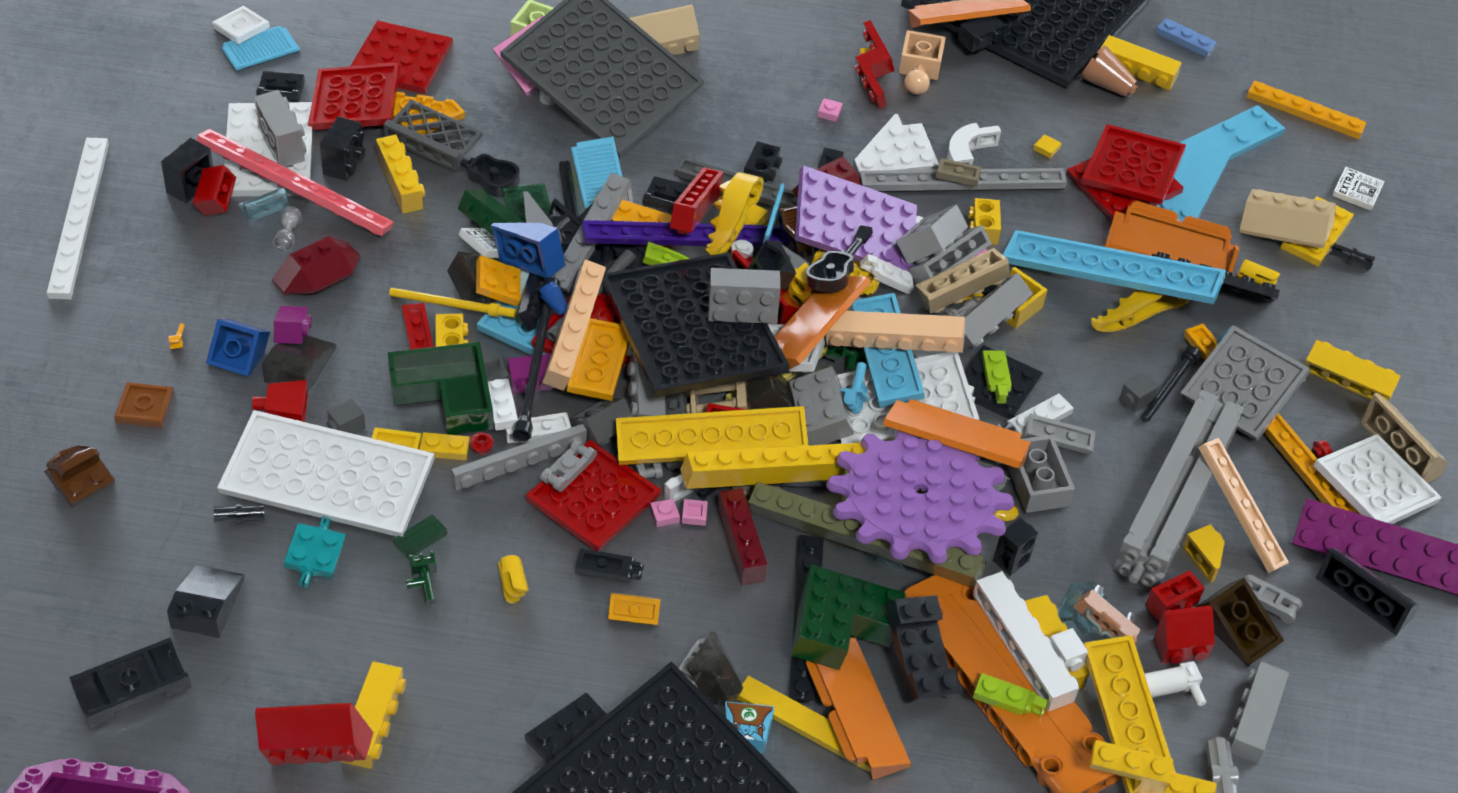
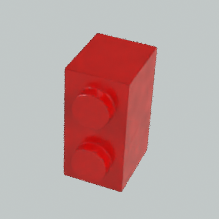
M224 164L203 169L192 204L205 216L226 212L237 177Z

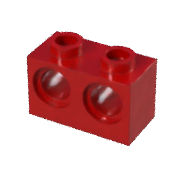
M1189 570L1152 588L1145 606L1157 621L1160 622L1164 611L1192 608L1198 605L1205 587Z

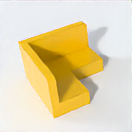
M1013 267L1010 276L1018 273L1033 293L1027 299L1028 301L1013 311L1014 316L1006 321V323L1016 329L1043 308L1048 290L1016 267Z

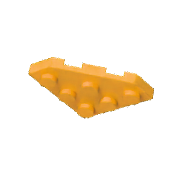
M397 92L393 119L411 99L459 121L465 118V111L454 100L446 99L444 102L434 100V97L417 95V97L405 96L404 92ZM414 108L409 111V115L420 113V111ZM434 117L426 118L427 123L438 121ZM423 119L412 120L413 125L424 124ZM408 121L398 123L404 127L409 126ZM440 127L431 128L430 132L436 131L440 129ZM426 129L415 131L422 135L427 134Z

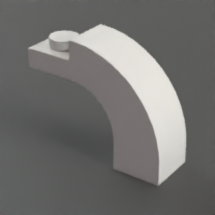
M972 123L960 128L953 134L950 140L947 159L973 165L974 158L971 151L998 146L1001 134L999 126L979 128L977 123Z

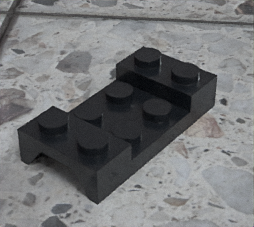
M555 198L546 216L553 226L560 231L562 236L561 246L563 253H565L582 222ZM597 244L588 261L604 266L614 257V254L607 244Z
M765 240L747 269L780 271V289H787L796 275V271L779 241Z
M937 595L895 599L886 604L885 608L908 703L941 696L951 698L960 694L961 690L955 668L949 669L938 622L943 617Z
M170 637L69 677L72 689L89 728L115 719L114 712L161 693H164L167 698L191 688L189 675L184 671Z

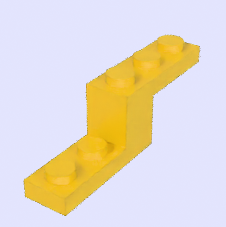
M1095 740L1093 743L1090 768L1135 779L1134 792L1216 793L1217 783L1172 772L1174 759Z

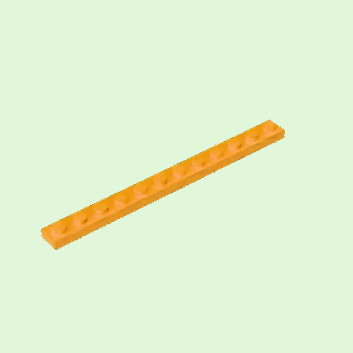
M1204 324L1186 329L1183 336L1193 347H1196L1201 352V358L1204 361L1217 346V339ZM1278 413L1264 431L1270 441L1322 503L1360 514L1313 466L1317 458Z

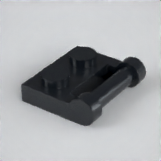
M263 71L256 96L279 90L282 97H286L287 100H292V102H299L305 81L304 74Z
M654 176L647 192L644 194L642 203L646 206L651 204L673 210L675 201L688 185Z

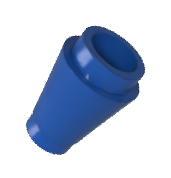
M551 281L538 290L541 294L540 298L558 315L566 311L568 305L559 284Z

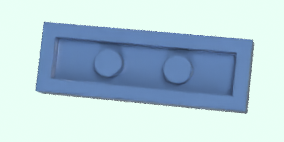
M1165 18L1156 30V34L1204 57H1207L1213 51L1217 43L1209 37L1168 18Z

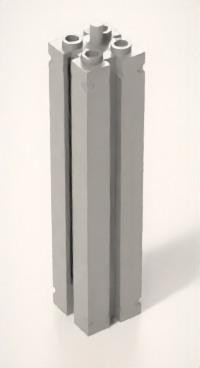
M1201 390L1122 543L1113 571L1129 577L1132 583H1138L1140 579V583L1151 588L1162 583L1214 477L1198 447L1219 438L1227 451L1245 409L1244 407L1228 400L1226 404L1217 401L1218 396Z

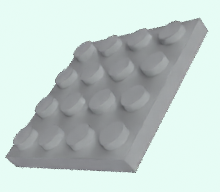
M1233 325L1181 391V397L1194 404L1201 390L1218 396L1217 401L1226 404L1228 400L1244 407L1245 409L1238 423L1237 430L1258 441L1310 373V368Z

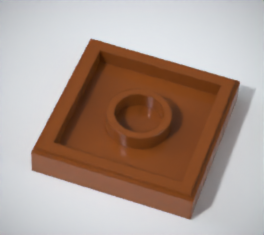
M127 382L114 416L115 423L162 428L174 395V388Z

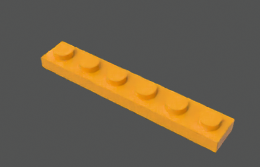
M1255 80L1247 94L1249 99L1356 139H1360L1367 123L1359 118L1346 115L1340 111L1330 109Z

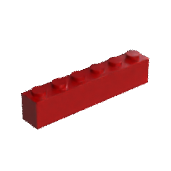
M706 167L702 168L675 201L670 228L676 229L678 233L682 234L692 233L720 196L721 190L719 186L722 185L723 171Z

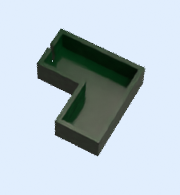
M480 342L388 352L394 405L441 400L448 435L494 429L493 407Z
M811 564L802 585L791 656L840 670L849 651L850 636L892 648L894 641L885 605L895 599L905 598L906 593Z

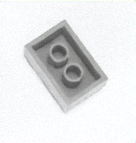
M279 90L254 96L258 129L277 163L287 167L304 162V152L307 151L305 142L302 139V136H305L304 128L301 123H297L294 110L290 111L287 98L282 97Z
M956 204L921 219L896 242L907 263L910 264L916 261L918 264L927 260L931 254L938 256L946 251L945 248L955 243L954 240L963 236L962 232L968 226Z
M711 268L708 321L777 324L780 298V271Z
M833 366L789 381L795 406H804L808 446L825 445L854 435L848 409L844 403V395L840 392L842 388Z
M1053 435L1023 439L1031 442L1024 465L1020 468L1007 465L1025 513L1070 507L1075 487Z

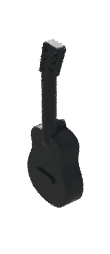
M480 154L476 158H470V160L464 158L461 161V166L468 169L469 179L480 184L487 193L493 196L501 197L510 194L520 182L519 167L513 162L499 160L489 154Z
M860 225L854 237V242L846 251H828L819 261L811 264L806 270L808 287L813 290L829 293L843 290L848 284L849 275L854 271L853 255L862 244L868 241L873 233L872 227Z

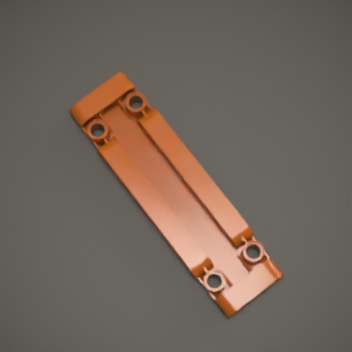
M934 575L904 591L906 593L905 598L937 595L943 617L938 622L949 669L955 668L960 684L1026 767L1033 766L1036 769V779L1041 786L1050 788L1052 793H1098L1121 778L1120 775L1090 768L1091 749L1093 748L1094 741H1105L1101 735L1092 732L1093 729L1089 719L1075 702L1049 712L1045 709L1043 716L1031 712L1029 714L1023 713L1021 716L973 698L981 673L1035 692L974 598L973 587Z

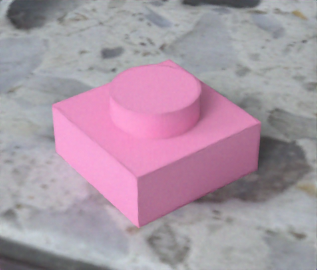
M824 98L817 117L837 122L843 103Z
M673 498L650 503V510L656 527L680 523V515Z
M684 499L682 524L706 526L708 501Z

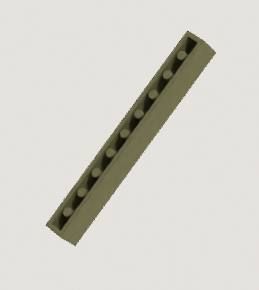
M757 482L748 502L754 515L975 588L976 581L982 578L986 568L984 556L967 554L958 547H951L947 550V560L942 564L930 561L928 554L920 549L911 550L907 558L897 560L890 555L891 545L886 540L877 539L869 544H862L856 540V532L862 527L858 520L837 519L833 515L835 508L833 506Z

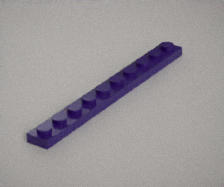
M583 220L581 223L584 243L647 245L648 242L657 245L707 246V244L712 243L708 235L716 232L712 224L698 223L692 233L688 234L678 233L676 229L670 228V222ZM744 225L735 241L746 240L753 247L761 248L768 225ZM774 225L770 241H779L788 248L790 240L782 226Z

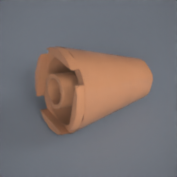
M1104 45L1097 52L1099 55L1090 60L1081 78L1123 97L1127 95L1132 96L1138 88L1136 86L1137 80L1113 52Z

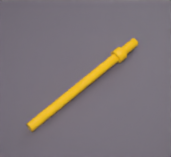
M390 288L389 295L392 297L488 313L489 316L493 317L501 315L516 318L517 309L502 307L501 304L492 302L484 304L397 288Z

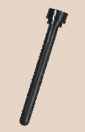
M1187 346L1182 352L1181 363L1143 414V421L1149 422L1188 367L1197 364L1201 358V352L1196 347Z

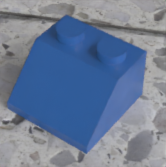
M217 319L206 364L250 376L265 353L270 331L231 319Z

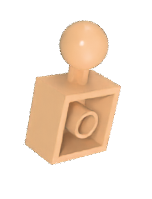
M907 30L899 74L906 75L904 85L909 93L913 95L923 94L929 88L930 79L938 80L946 37Z

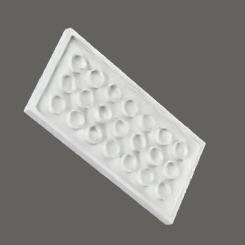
M253 410L217 489L221 494L319 518L325 516V519L328 517L331 521L403 538L435 456L431 452Z

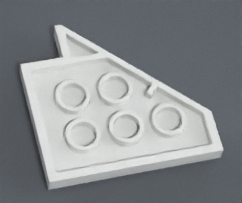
M894 114L854 160V168L858 176L860 171L938 170L939 166L922 123L902 125L898 114Z

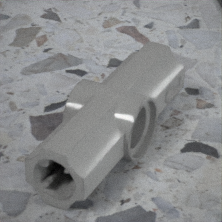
M1215 737L1212 740H1208L1206 743L1209 764L1207 781L1217 783L1216 793H1237L1239 774L1237 766H1233L1230 742L1223 737Z

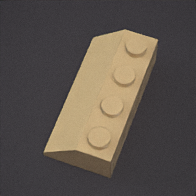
M692 4L630 18L673 55L699 50L700 33Z
M1252 189L1246 201L1240 233L1323 248L1334 225L1336 203Z
M992 248L915 286L924 308L930 314L938 313L952 303L962 302L965 297L971 294L983 292L984 288L990 285L1002 283L1005 278L1009 277V261L995 248Z
M1375 393L1361 421L1362 426L1372 436L1378 434L1427 483L1441 477L1448 462L1386 398Z

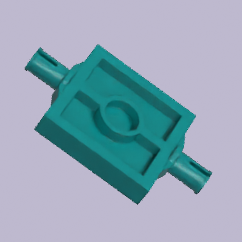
M325 516L321 517L319 527L297 524L284 560V568L296 570L302 574L298 582L301 588L303 584L304 588H308L312 576L333 578L346 540V534L329 530L331 519L328 517L327 519Z

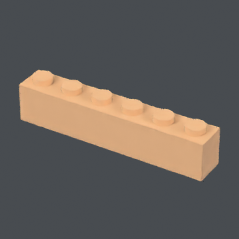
M586 259L584 260L577 275L542 383L563 391L567 386L606 267Z
M846 311L827 332L826 342L827 345L963 353L965 317Z

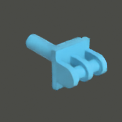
M862 362L857 364L852 389L841 388L840 390L844 395V403L854 414L860 413L863 403L870 400L866 395L868 388L863 383L867 365Z

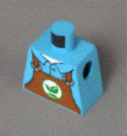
M725 701L724 716L763 754L773 722L774 706Z

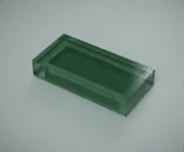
M432 514L406 530L403 536L393 538V544L409 559L410 554L416 555L447 535V528Z

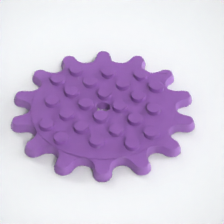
M896 430L895 440L884 441L874 434H866L861 440V446L865 449V453L841 452L837 457V464L846 469L848 474L832 476L826 484L829 491L843 494L847 499L835 506L833 515L840 520L855 519L861 523L862 527L856 532V540L862 544H869L877 539L886 540L891 545L890 555L897 560L907 558L909 552L914 549L925 551L930 561L936 564L946 562L947 550L951 547H959L970 555H979L982 551V544L977 538L979 534L989 533L994 536H1002L1006 532L1004 521L997 518L994 512L1011 510L1014 506L1011 495L1001 493L993 488L996 484H1000L1005 480L1002 468L983 467L977 463L981 456L943 445L937 440L919 439L912 434ZM919 488H922L921 490L925 492V494H919L916 491H918Z

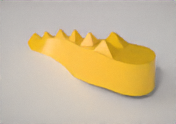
M738 172L731 180L719 186L723 195L718 197L719 200L714 202V205L720 213L719 216L710 221L716 232L708 235L712 243L707 244L708 248H705L710 255L726 253L731 248L744 227L751 209L761 197L764 184L763 178Z
M1134 289V293L1131 296L1119 299V307L1107 309L1106 316L1098 315V319L1092 317L1091 324L1100 332L1120 331L1132 327L1162 311L1182 307L1190 300Z

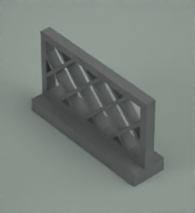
M412 99L392 121L388 119L384 123V137L397 135L399 142L404 143L405 149L455 172L461 167V161L483 134L480 130ZM412 108L420 111L418 114L409 115V111ZM432 117L438 119L437 122L427 123L426 118ZM423 119L424 124H412V120ZM408 121L409 126L404 127L398 123ZM444 126L456 127V130L445 131ZM440 127L442 131L431 133L430 129ZM426 129L427 134L422 135L415 131ZM471 134L474 137L470 139H463L462 135ZM459 136L460 140L451 142L448 140V137ZM444 138L445 142L439 143L433 139ZM462 146L463 150L459 152L451 147Z

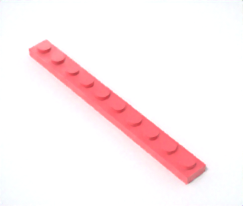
M211 129L197 136L196 141L209 147L211 151L222 155L224 159L240 164L242 168L249 169L259 174L260 177L269 179L277 183L278 186L287 188L295 192L296 195L313 201L317 206L333 211L335 215L343 216L353 224L362 226L375 235L383 236L393 227L394 221Z

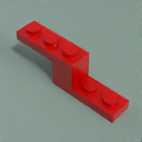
M871 20L863 22L865 31H862L866 43L870 42L871 50L855 57L857 65L854 68L858 77L862 76L861 81L865 90L869 89L868 94L872 103L876 102L879 109L886 107L887 104L884 92L876 78L895 70L892 57Z

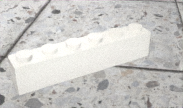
M1003 571L977 580L973 592L974 598L1035 693L1048 700L1046 710L1049 712L1073 703L1079 690L1078 682L1066 669L1064 660L1054 651L1050 639L1045 637L1041 631L1037 619L1031 616L1025 601L1016 593L1012 581L1007 579Z

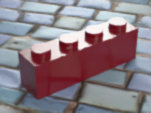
M743 488L719 492L718 512L741 586L765 582L768 564Z

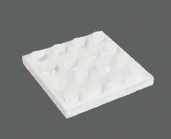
M1378 434L1319 458L1313 465L1361 515L1394 524L1437 504L1442 498Z

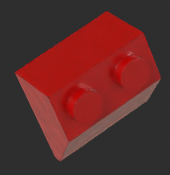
M1212 606L1163 612L1153 638L1162 664H1178L1188 660L1202 661L1209 658L1215 645Z

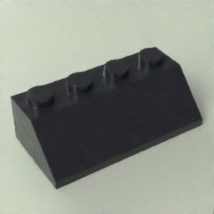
M1331 548L1328 551L1316 576L1317 580L1396 636L1412 620L1420 606L1338 548Z

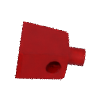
M307 380L270 383L267 388L266 397L253 396L252 410L265 411L268 414L305 422L309 397Z

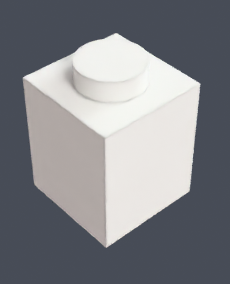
M1071 628L1051 636L1052 647L1056 654L1064 660L1066 669L1072 672L1079 670L1084 665L1088 651L1074 629Z

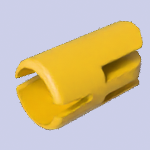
M1245 259L1239 269L1237 278L1240 279L1242 276H1247L1255 279L1254 283L1260 285L1263 282L1276 285L1280 273Z
M507 555L501 558V563L498 561L497 567L504 597L508 603L515 604L520 601V598L529 589L522 560L519 556Z

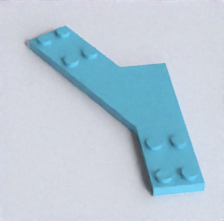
M1257 105L1179 142L1186 144V149L1174 178L1184 187L1183 193L1165 200L1162 205L1158 204L1157 207L1176 212L1178 215L1177 219L1182 221L1186 216L1199 218L1228 161L1283 135L1286 128Z

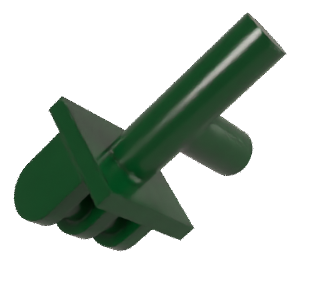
M827 345L829 351L826 352L825 357L834 360V363L837 364L845 356H848L846 370L849 372L855 370L857 360L867 363L864 352L847 346Z
M430 551V554L425 555L422 552L419 553V556L410 554L412 577H420L407 579V590L423 587L425 602L427 604L433 603L436 600L430 574L437 571L434 551Z

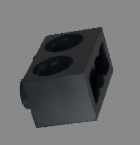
M757 141L744 167V173L761 177L766 183L774 182L776 168H780L783 159L780 156L781 147Z
M1019 518L1006 528L1004 535L999 536L993 562L1011 576L1030 561L1038 532L1032 525Z

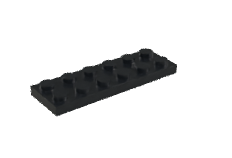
M1163 252L1152 254L1155 257L1170 259V255ZM1178 258V260H1176L1191 263L1190 260L1184 258ZM1226 271L1225 279L1221 286L1270 301L1278 299L1280 290L1275 289L1276 285L1263 282L1260 285L1254 283L1255 279L1247 276H1242L1239 279L1233 277V273Z

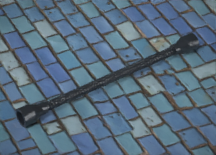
M554 277L545 278L542 284L543 287L547 283L554 281L555 284L561 286L560 281ZM544 300L523 408L513 429V437L519 441H528L533 431L531 410L551 313V307Z

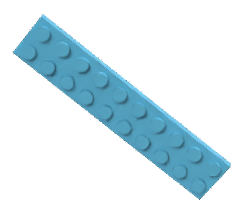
M1015 230L1003 253V256L1008 259L1011 265L1210 304L1215 303L1226 274V270L1018 230Z

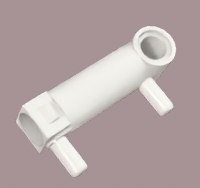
M1194 661L1182 663L1178 667L1144 673L1152 698L1183 691L1184 693L1191 692L1197 706L1206 704V699L1200 689L1203 678Z

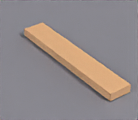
M1216 438L1198 447L1268 573L1288 564L1287 558L1220 439Z

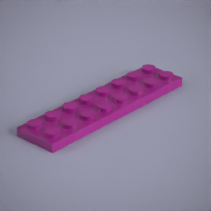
M1306 498L1292 541L1293 544L1325 554L1331 548H1338L1361 565L1458 594V544Z

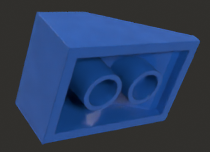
M493 223L491 225L500 262L544 278L553 276L566 265L557 228L544 223Z

